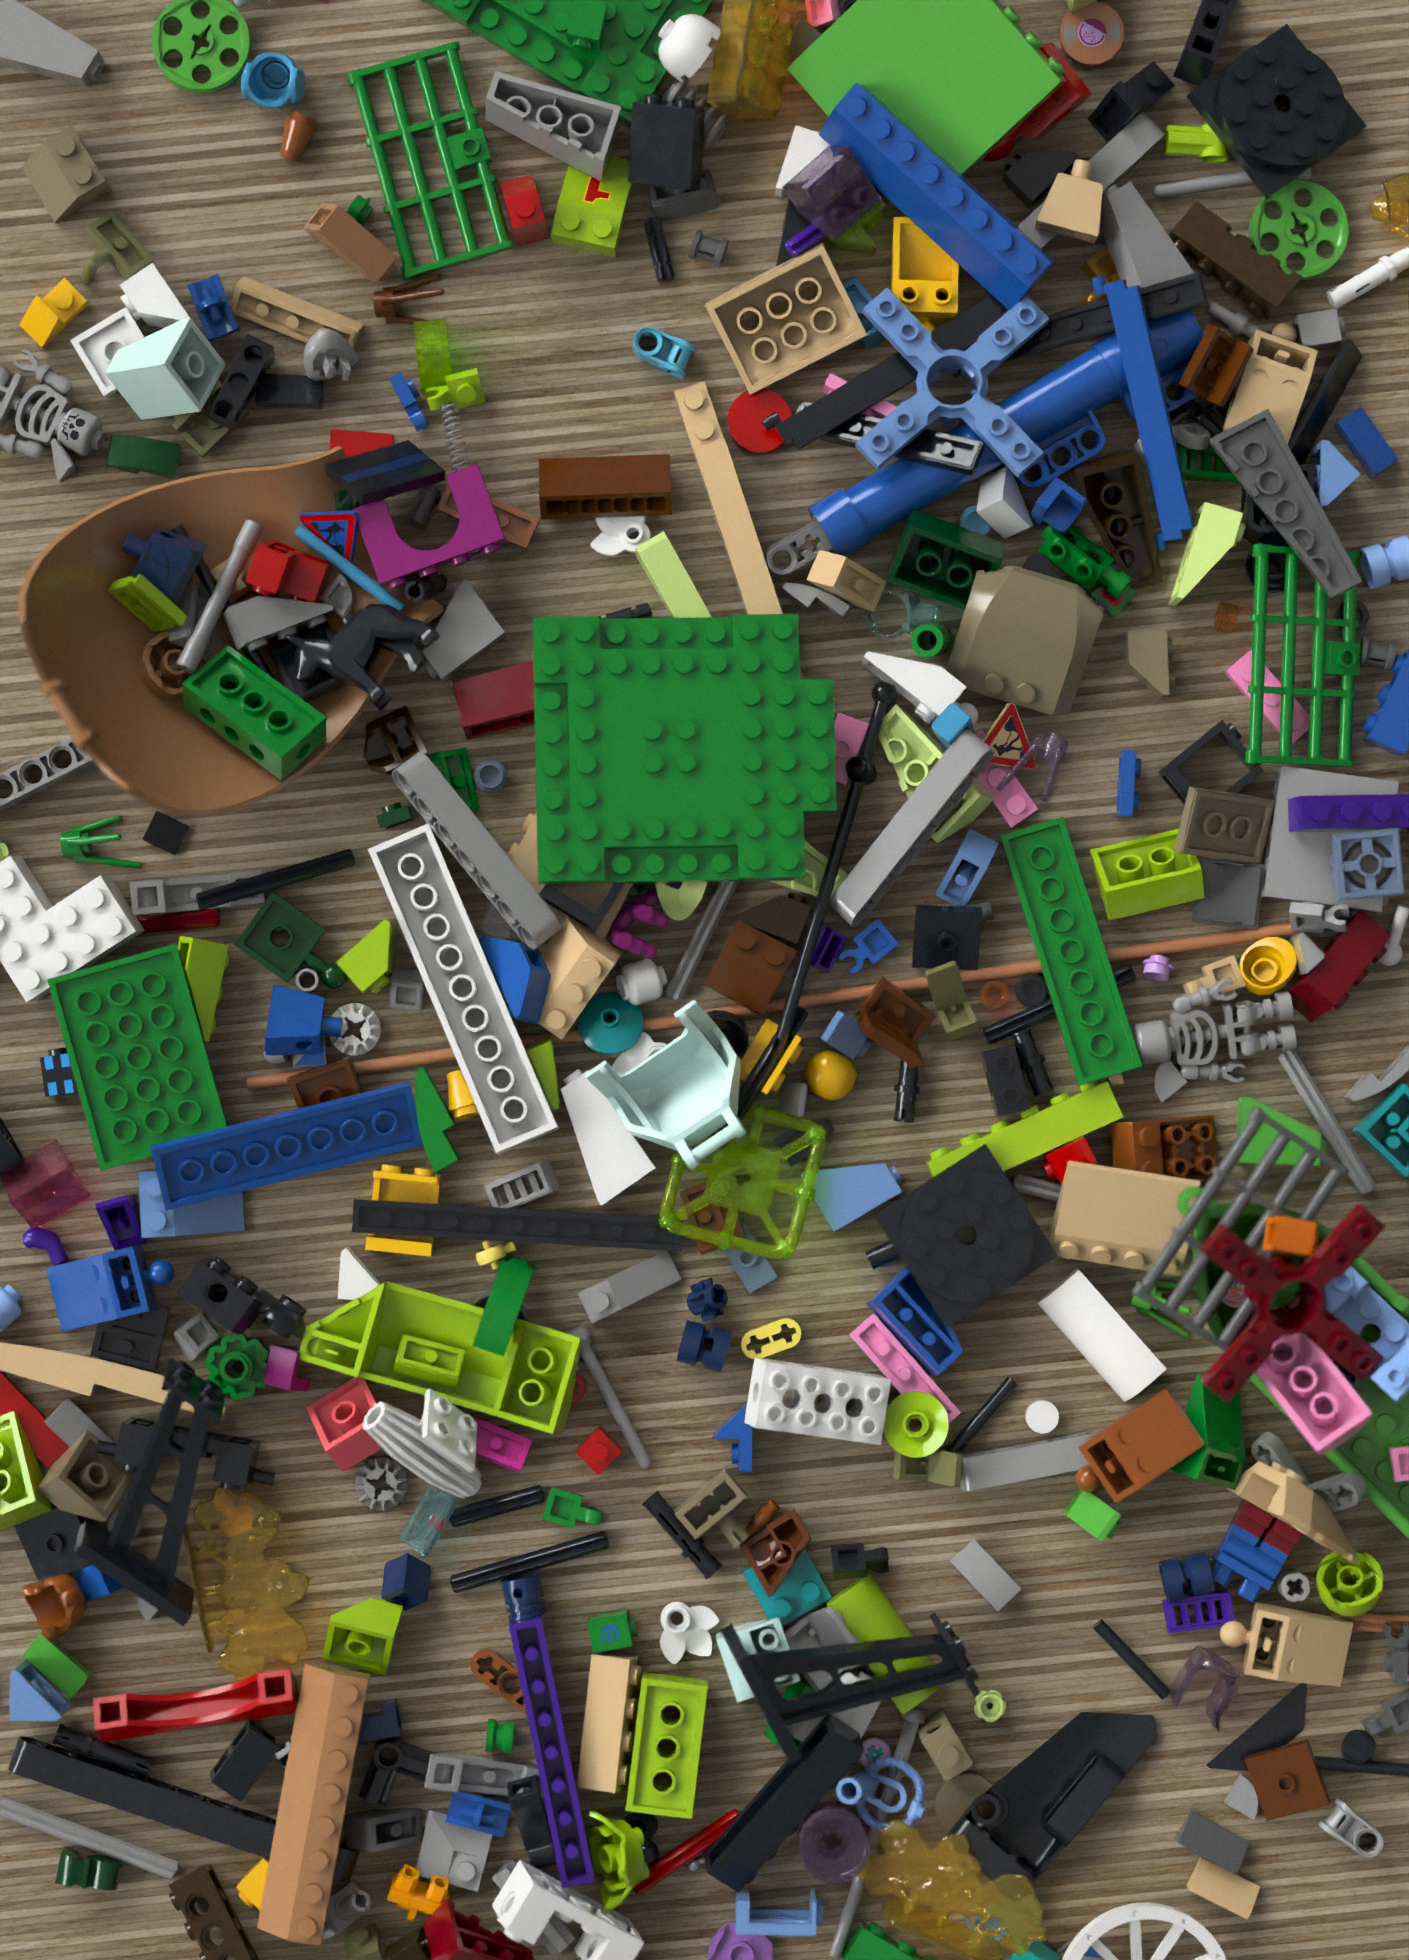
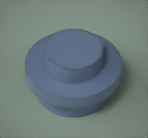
M485 760L476 767L474 780L481 790L492 793L499 791L505 785L507 772L500 762Z

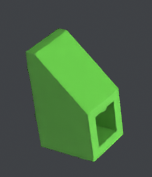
M1080 1488L1063 1511L1067 1517L1101 1542L1106 1537L1111 1539L1121 1525V1522L1118 1521L1121 1514L1114 1507L1094 1493L1085 1492Z

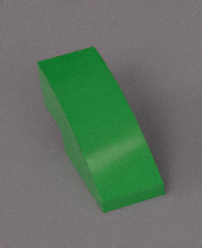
M421 1067L417 1069L416 1114L426 1154L434 1171L438 1172L460 1160L445 1130L456 1125L426 1067Z

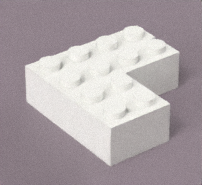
M10 855L0 862V961L26 1002L38 1001L50 993L47 979L89 968L145 931L136 916L132 915V909L110 875H100L53 906L22 856Z

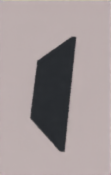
M1300 1683L1212 1759L1207 1766L1215 1769L1248 1771L1244 1760L1247 1755L1286 1745L1303 1730L1306 1684Z

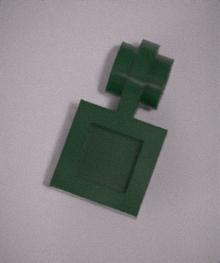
M400 802L383 807V814L376 816L379 827L382 830L422 817L413 805L402 807Z

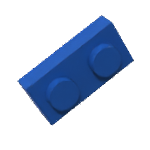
M1122 750L1119 753L1116 818H1131L1133 811L1139 810L1140 793L1139 791H1134L1135 778H1140L1141 759H1136V750Z

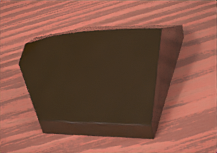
M406 705L366 724L363 755L371 771L390 775L393 770L419 752L429 757L425 744Z

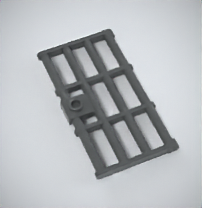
M1255 1106L1247 1116L1250 1118L1219 1166L1213 1167L1211 1170L1213 1175L1179 1226H1174L1172 1229L1173 1235L1141 1282L1138 1281L1131 1291L1135 1297L1141 1298L1146 1302L1148 1301L1223 1351L1228 1349L1255 1308L1249 1298L1245 1297L1219 1338L1203 1329L1236 1280L1226 1271L1223 1273L1192 1321L1176 1311L1211 1260L1200 1250L1202 1244L1190 1237L1189 1234L1224 1181L1240 1190V1192L1214 1231L1221 1223L1231 1229L1252 1198L1267 1209L1245 1242L1269 1261V1256L1279 1253L1263 1251L1267 1217L1284 1216L1293 1218L1282 1211V1209L1316 1158L1318 1157L1332 1168L1298 1219L1313 1221L1342 1176H1347L1350 1170L1270 1118L1269 1115L1263 1112L1262 1108ZM1265 1122L1279 1131V1133L1243 1185L1229 1176V1174ZM1292 1140L1306 1150L1270 1203L1255 1192L1289 1141ZM1185 1241L1200 1252L1164 1304L1150 1295V1292ZM1279 1254V1255H1283L1284 1260H1285V1257L1288 1258V1259H1290V1260H1292V1261H1293V1259L1295 1258V1256H1290V1255H1285V1254Z

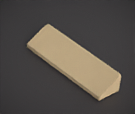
M242 277L237 282L230 305L234 315L304 343H307L308 339L316 331L329 328L338 332L355 349L363 329V323L247 277Z

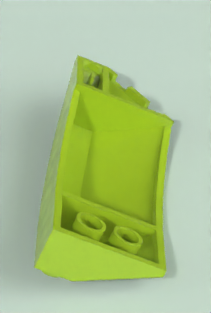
M384 1282L360 1298H356L336 1309L335 1312L325 1318L308 1325L305 1329L299 1351L301 1353L300 1360L421 1395H425V1391L431 1388L440 1396L447 1398L450 1403L547 1433L560 1434L564 1431L573 1399L582 1338L517 1318L510 1342L503 1357L472 1346L485 1308L395 1283ZM403 1333L467 1350L456 1388L442 1386L393 1372Z

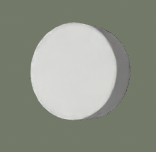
M1036 1400L1027 1407L1025 1420L1033 1431L1042 1434L1048 1433L1057 1426L1059 1413L1051 1402Z

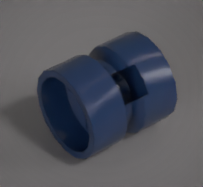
M687 1320L676 1361L693 1366L697 1362H701L703 1368L721 1373L732 1331L713 1327L709 1331L706 1330L705 1324ZM704 1341L712 1343L711 1352L701 1351Z
M1205 1551L1186 1555L1184 1561H1180L1178 1558L1159 1561L1161 1580L1168 1603L1185 1600L1188 1598L1189 1593H1192L1195 1597L1215 1593L1213 1577Z

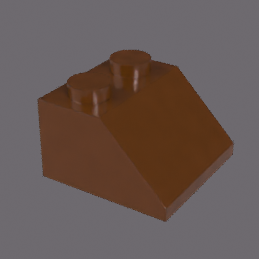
M738 920L703 985L761 1016L797 951Z

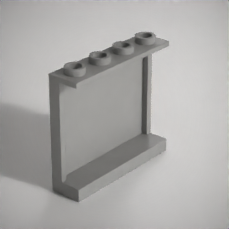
M1289 766L1276 768L1272 800H1275V805L1267 835L1264 857L1265 872L1261 898H1277L1299 902L1310 901L1328 906L1345 904L1350 909L1371 911V913L1375 914L1382 912V907H1387L1389 896L1337 901L1336 883H1333L1330 877L1331 872H1333V866L1329 864V857L1333 853L1332 834L1385 829L1289 832L1288 799L1299 796L1402 794V790H1398L1399 782Z

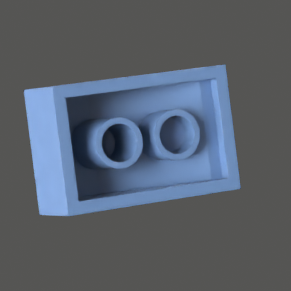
M156 1170L138 1172L141 1238L246 1231L243 1191L166 1211Z

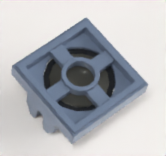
M1399 828L1331 835L1333 853L1330 854L1329 864L1333 866V872H1331L1330 877L1332 882L1336 883L1337 901L1405 895Z

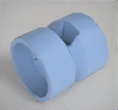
M1406 536L1387 541L1385 548L1378 543L1359 550L1362 552V559H1360L1361 568L1369 588L1375 589L1391 583L1392 577L1401 581L1409 579V539Z

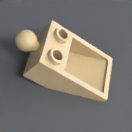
M1280 323L1274 327L1272 334L1256 329L1247 344L1253 347L1254 351L1233 389L1223 431L1268 409L1287 444L1289 443L1311 380L1318 352L1296 343L1298 334L1293 325Z
M1255 1601L1249 1630H1246L1238 1621H1229L1221 1627L1220 1637L1222 1642L1229 1647H1238L1246 1643L1242 1663L1244 1674L1275 1681L1341 1687L1353 1621ZM1263 1617L1273 1619V1624L1264 1625L1262 1623ZM1263 1647V1650L1268 1653L1265 1657H1258L1255 1654L1256 1650Z

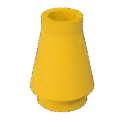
M457 1070L446 1074L449 1113L453 1114L454 1120H464L479 1115L462 1071Z

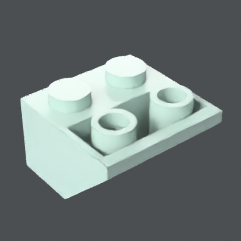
M779 1617L734 1627L749 1655L790 1650ZM716 1633V1640L737 1703L754 1697L722 1633ZM798 1674L781 1676L776 1678L774 1683L777 1689L799 1682L800 1678Z

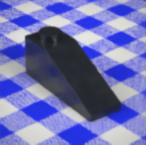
M1237 0L1201 1L1173 77L1197 86L1207 80Z

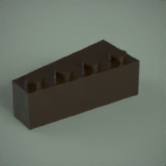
M1196 201L1172 229L1169 237L1183 256L1188 255L1197 262L1195 266L1202 274L1207 277L1214 276L1222 283L1220 287L1225 293L1233 298L1238 296L1247 304L1245 307L1253 316L1258 319L1263 317L1268 321L1294 290L1302 276L1294 270L1290 275L1286 274L1279 266L1280 260L1271 254L1261 256L1256 252L1257 248L1252 240L1245 235H1232L1230 233L1232 230L1230 224Z

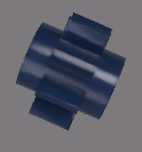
M708 1278L690 1286L692 1292L687 1296V1305L693 1315H701L702 1321H707L724 1314L723 1308L727 1304L728 1297L722 1285H713L712 1278Z

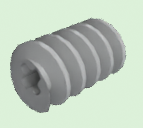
M684 78L685 82L683 83L680 81L674 83L663 95V101L675 102V98L679 97L695 99L696 105H705L708 99L707 95L698 100L695 98L698 91L697 86L689 91L685 89L688 78ZM716 103L708 108L705 107L703 140L705 139L703 145L705 150L717 142L727 127L725 121L728 113L724 112L716 116L715 112L718 107Z

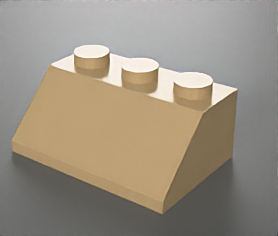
M569 915L562 922L561 930L551 938L541 953L551 977L538 1024L561 1040L622 953V951Z

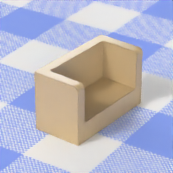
M823 550L818 552L806 579L848 605L873 612L887 583L848 557Z

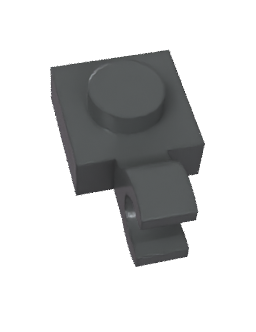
M1385 1622L1383 1633L1390 1642L1389 1652L1384 1653V1671L1389 1672L1394 1684H1407L1409 1626L1406 1622H1402V1631L1397 1635L1391 1634L1392 1628L1390 1623Z
M1409 1688L1379 1702L1383 1712L1373 1714L1361 1720L1366 1732L1370 1733L1371 1736L1388 1727H1391L1395 1734L1408 1729Z

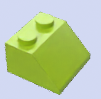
M385 918L336 962L363 993L369 994L372 991L378 994L391 982L388 976L393 973L395 925Z

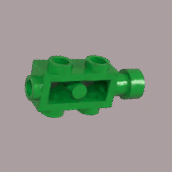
M1048 525L1042 533L1041 537L1045 541L1038 551L1048 557L1051 564L1059 566L1068 573L1075 583L1090 590L1097 582H1100L1107 588L1106 592L1117 599L1131 582L1132 578L1125 572L1121 571L1119 573L1110 566L1114 559L1108 555L1107 550L1101 545H1095L1083 536L1079 527L1071 525L1066 532L1061 533ZM1067 533H1071L1075 540H1071ZM1093 553L1098 554L1100 560L1095 559Z

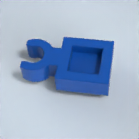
M401 372L389 378L416 431L418 432L428 427L427 421L415 400L420 394L412 379L410 378L405 381Z
M877 919L852 939L858 947L855 950H845L838 959L842 961L847 956H853L856 959V966L849 971L852 975L860 971L864 959L868 958L872 964H875L899 943L883 923Z

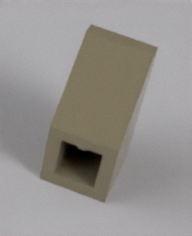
M1167 629L1127 630L1124 634L1125 667L1158 698H1166L1170 695L1169 690H1174L1175 686L1174 670H1169L1168 657H1173V638L1167 637Z

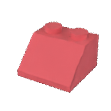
M352 1378L306 1407L325 1452L342 1472L382 1449L362 1426L364 1417L368 1414L370 1408L380 1402L368 1381L363 1378Z

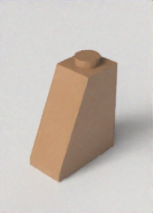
M322 203L303 227L310 235L369 281L378 282L379 279L385 280L395 267L392 263L397 256L339 205Z

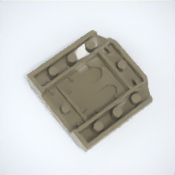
M1017 566L1002 567V570L991 572L979 570L972 585L946 671L966 686V690L1050 715H1069L1104 613V608L1100 604L1097 606L1085 595V591L1080 586L1071 582Z

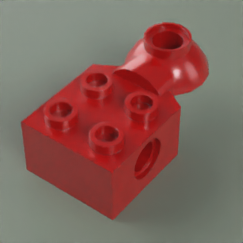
M1053 42L1043 44L1040 50L1048 59L1053 56L1065 70L1062 75L1067 81L983 160L988 162L999 161L1008 156L1014 148L1017 134L1030 139L1046 136L1092 95L1091 91Z

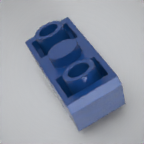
M482 936L479 939L480 944L496 976L497 985L508 1002L507 1008L509 1013L517 1020L532 1024L538 1023L541 1018L551 977L539 949L533 950L518 942Z

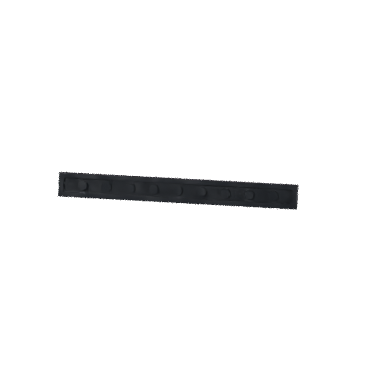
M354 1199L352 1232L682 1252L683 1218Z

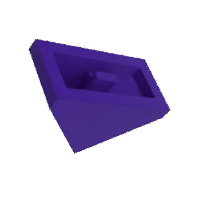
M135 1194L95 1203L98 1215L114 1250L147 1243L146 1238H141V1220Z

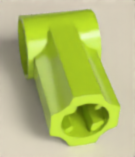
M1204 124L1201 127L1168 125L1166 127V136L1164 138L1165 155L1200 157L1201 161L1208 163H1222L1229 160L1228 149L1208 124Z

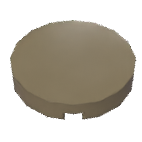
M962 1772L947 1782L944 1780L936 1792L934 1803L936 1817L942 1828L949 1832L973 1803L974 1799L993 1786L992 1783L981 1774L973 1772ZM987 1799L982 1800L979 1804L980 1814L985 1818H992L996 1813L995 1804Z

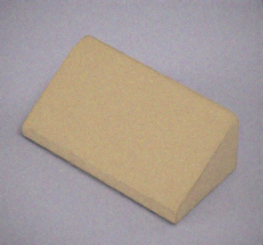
M1202 1856L1186 1885L1191 1892L1246 1920L1249 1919L1260 1890L1259 1885L1238 1874L1235 1875Z

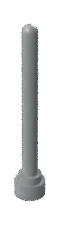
M1311 168L1295 180L1310 181ZM1245 171L1161 184L1157 185L1153 192L1157 198L1250 184L1253 181Z
M583 1323L569 1330L566 1333L582 1338L580 1355L639 1466L643 1469H648L652 1461L590 1346V1343H592L590 1336L592 1334L587 1324Z

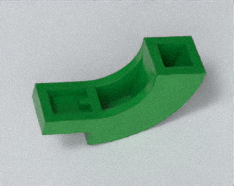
M504 1257L490 1291L472 1346L504 1357L522 1303L536 1268L535 1265L529 1264L522 1258Z

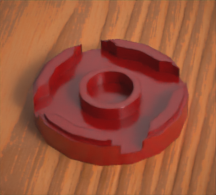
M760 389L751 395L748 391H745L734 400L729 409L727 426L731 438L739 448L754 454L763 455L777 450L784 442L775 428L766 431L761 420L776 412L783 422L792 416L789 405L781 395L770 389Z

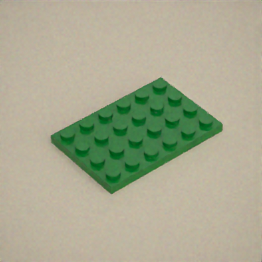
M177 944L47 979L100 1171L152 1157L151 1145L228 1126Z

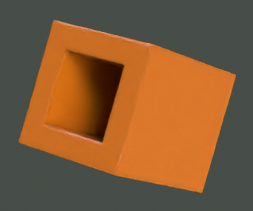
M1284 1216L1267 1217L1263 1251L1296 1257L1310 1256L1316 1250L1319 1242V1234L1316 1231L1317 1222Z

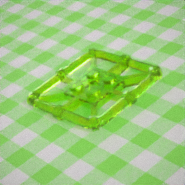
M757 1104L756 1107L751 1106L745 1115L746 1118L753 1119L747 1144L730 1140L724 1149L718 1148L715 1151L712 1165L700 1162V1165L693 1169V1171L709 1174L703 1195L674 1212L672 1211L684 1168L691 1169L687 1166L679 1151L676 1150L675 1155H671L669 1163L672 1166L660 1205V1219L658 1223L662 1229H667L676 1235L716 1244L718 1249L727 1251L728 1248L767 1258L781 1259L784 1257L787 1260L793 1256L792 1252L799 1243L810 1200H813L816 1194L814 1185L825 1149V1135L827 1131L823 1125H818L809 1119L768 1110L767 1106ZM764 1122L806 1132L805 1135L778 1151L757 1147ZM812 1144L801 1186L777 1181L782 1161ZM742 1169H746L747 1174L752 1176L751 1180L745 1181L743 1186H739L738 1180L734 1176L736 1173H740ZM774 1191L798 1196L785 1241L768 1213ZM708 1204L728 1208L725 1224L721 1232L679 1222ZM739 1211L760 1216L777 1246L734 1236L733 1231Z

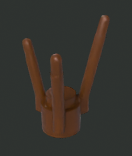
M440 275L426 276L394 287H384L383 291L374 292L373 302L376 318L385 317L386 324L403 323L436 327L435 321L400 316L397 313L403 312L404 301L443 295V289L407 294L400 293L440 279Z

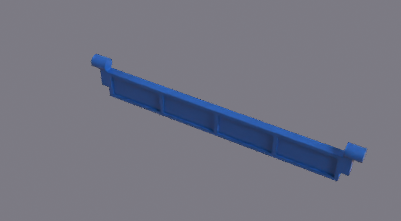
M1104 275L1097 276L1091 280L1095 295L1107 293L1162 532L1154 533L1157 551L1168 548L1166 541L1183 538L1185 536L1184 529L1193 528L1195 525L1139 285L1127 287L1126 279L1106 283Z

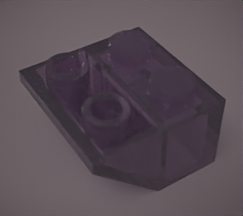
M828 146L783 186L784 191L798 212L835 241L882 200L848 146Z

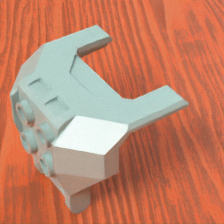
M695 1000L674 1013L676 1018L685 1026L682 1035L631 1070L617 1073L605 1060L585 1074V1077L609 1100L624 1126L632 1135L679 1151L691 1170L700 1165L699 1161L733 1138L737 1137L739 1139L747 1133L737 1116L741 1060L717 1024ZM726 1122L728 1123L729 1126H727L726 1128H724L723 1130H721L720 1132H718L717 1134H715L714 1136L700 1144L695 1149H691L690 1146H692L693 1144H698L699 1142L707 1138L709 1135L723 1127Z

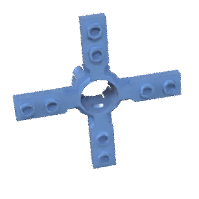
M888 288L883 290L863 308L862 313L918 372L916 379L917 393L909 400L903 401L856 442L855 447L877 470L934 421L939 423V418L942 419V427L954 428L957 419L958 424L965 421L1018 478L1043 457V451L999 405H994L986 396L989 386L987 375L1049 322V317L1028 295L978 337V340L965 352L956 349L942 350L931 338L932 334ZM942 368H944V374H957L958 369H961L960 375L968 380L973 387L970 392L973 397L960 405L951 406L943 404L930 393L931 388L927 384L931 385L935 379L941 376Z

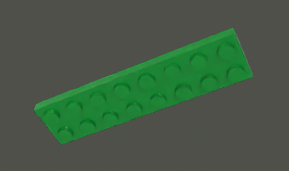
M1056 818L1000 835L1003 850L1078 1087L1142 1068L1064 818Z

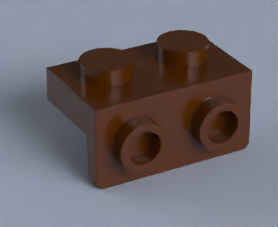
M1209 324L1178 384L1199 398L1223 407L1251 357L1254 348L1237 341L1220 328Z

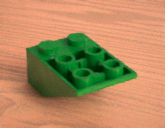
M1198 1373L1195 1383L1191 1388V1395L1185 1414L1205 1444L1169 1469L1199 1481L1235 1490L1245 1461L1240 1390L1226 1403L1201 1382L1200 1379L1203 1375Z

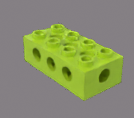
M642 1672L626 1811L692 1819L708 1680ZM672 1705L680 1710V1714L676 1718L669 1719L662 1714V1710L666 1706ZM663 1739H671L675 1742L676 1747L672 1751L666 1752L658 1747V1743ZM659 1772H666L672 1777V1780L667 1784H659L655 1781L654 1776Z

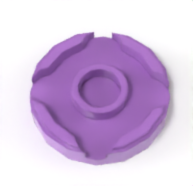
M730 1921L721 1926L712 1936L708 1948V1959L773 1960L772 1942L768 1935L736 1934L735 1921Z

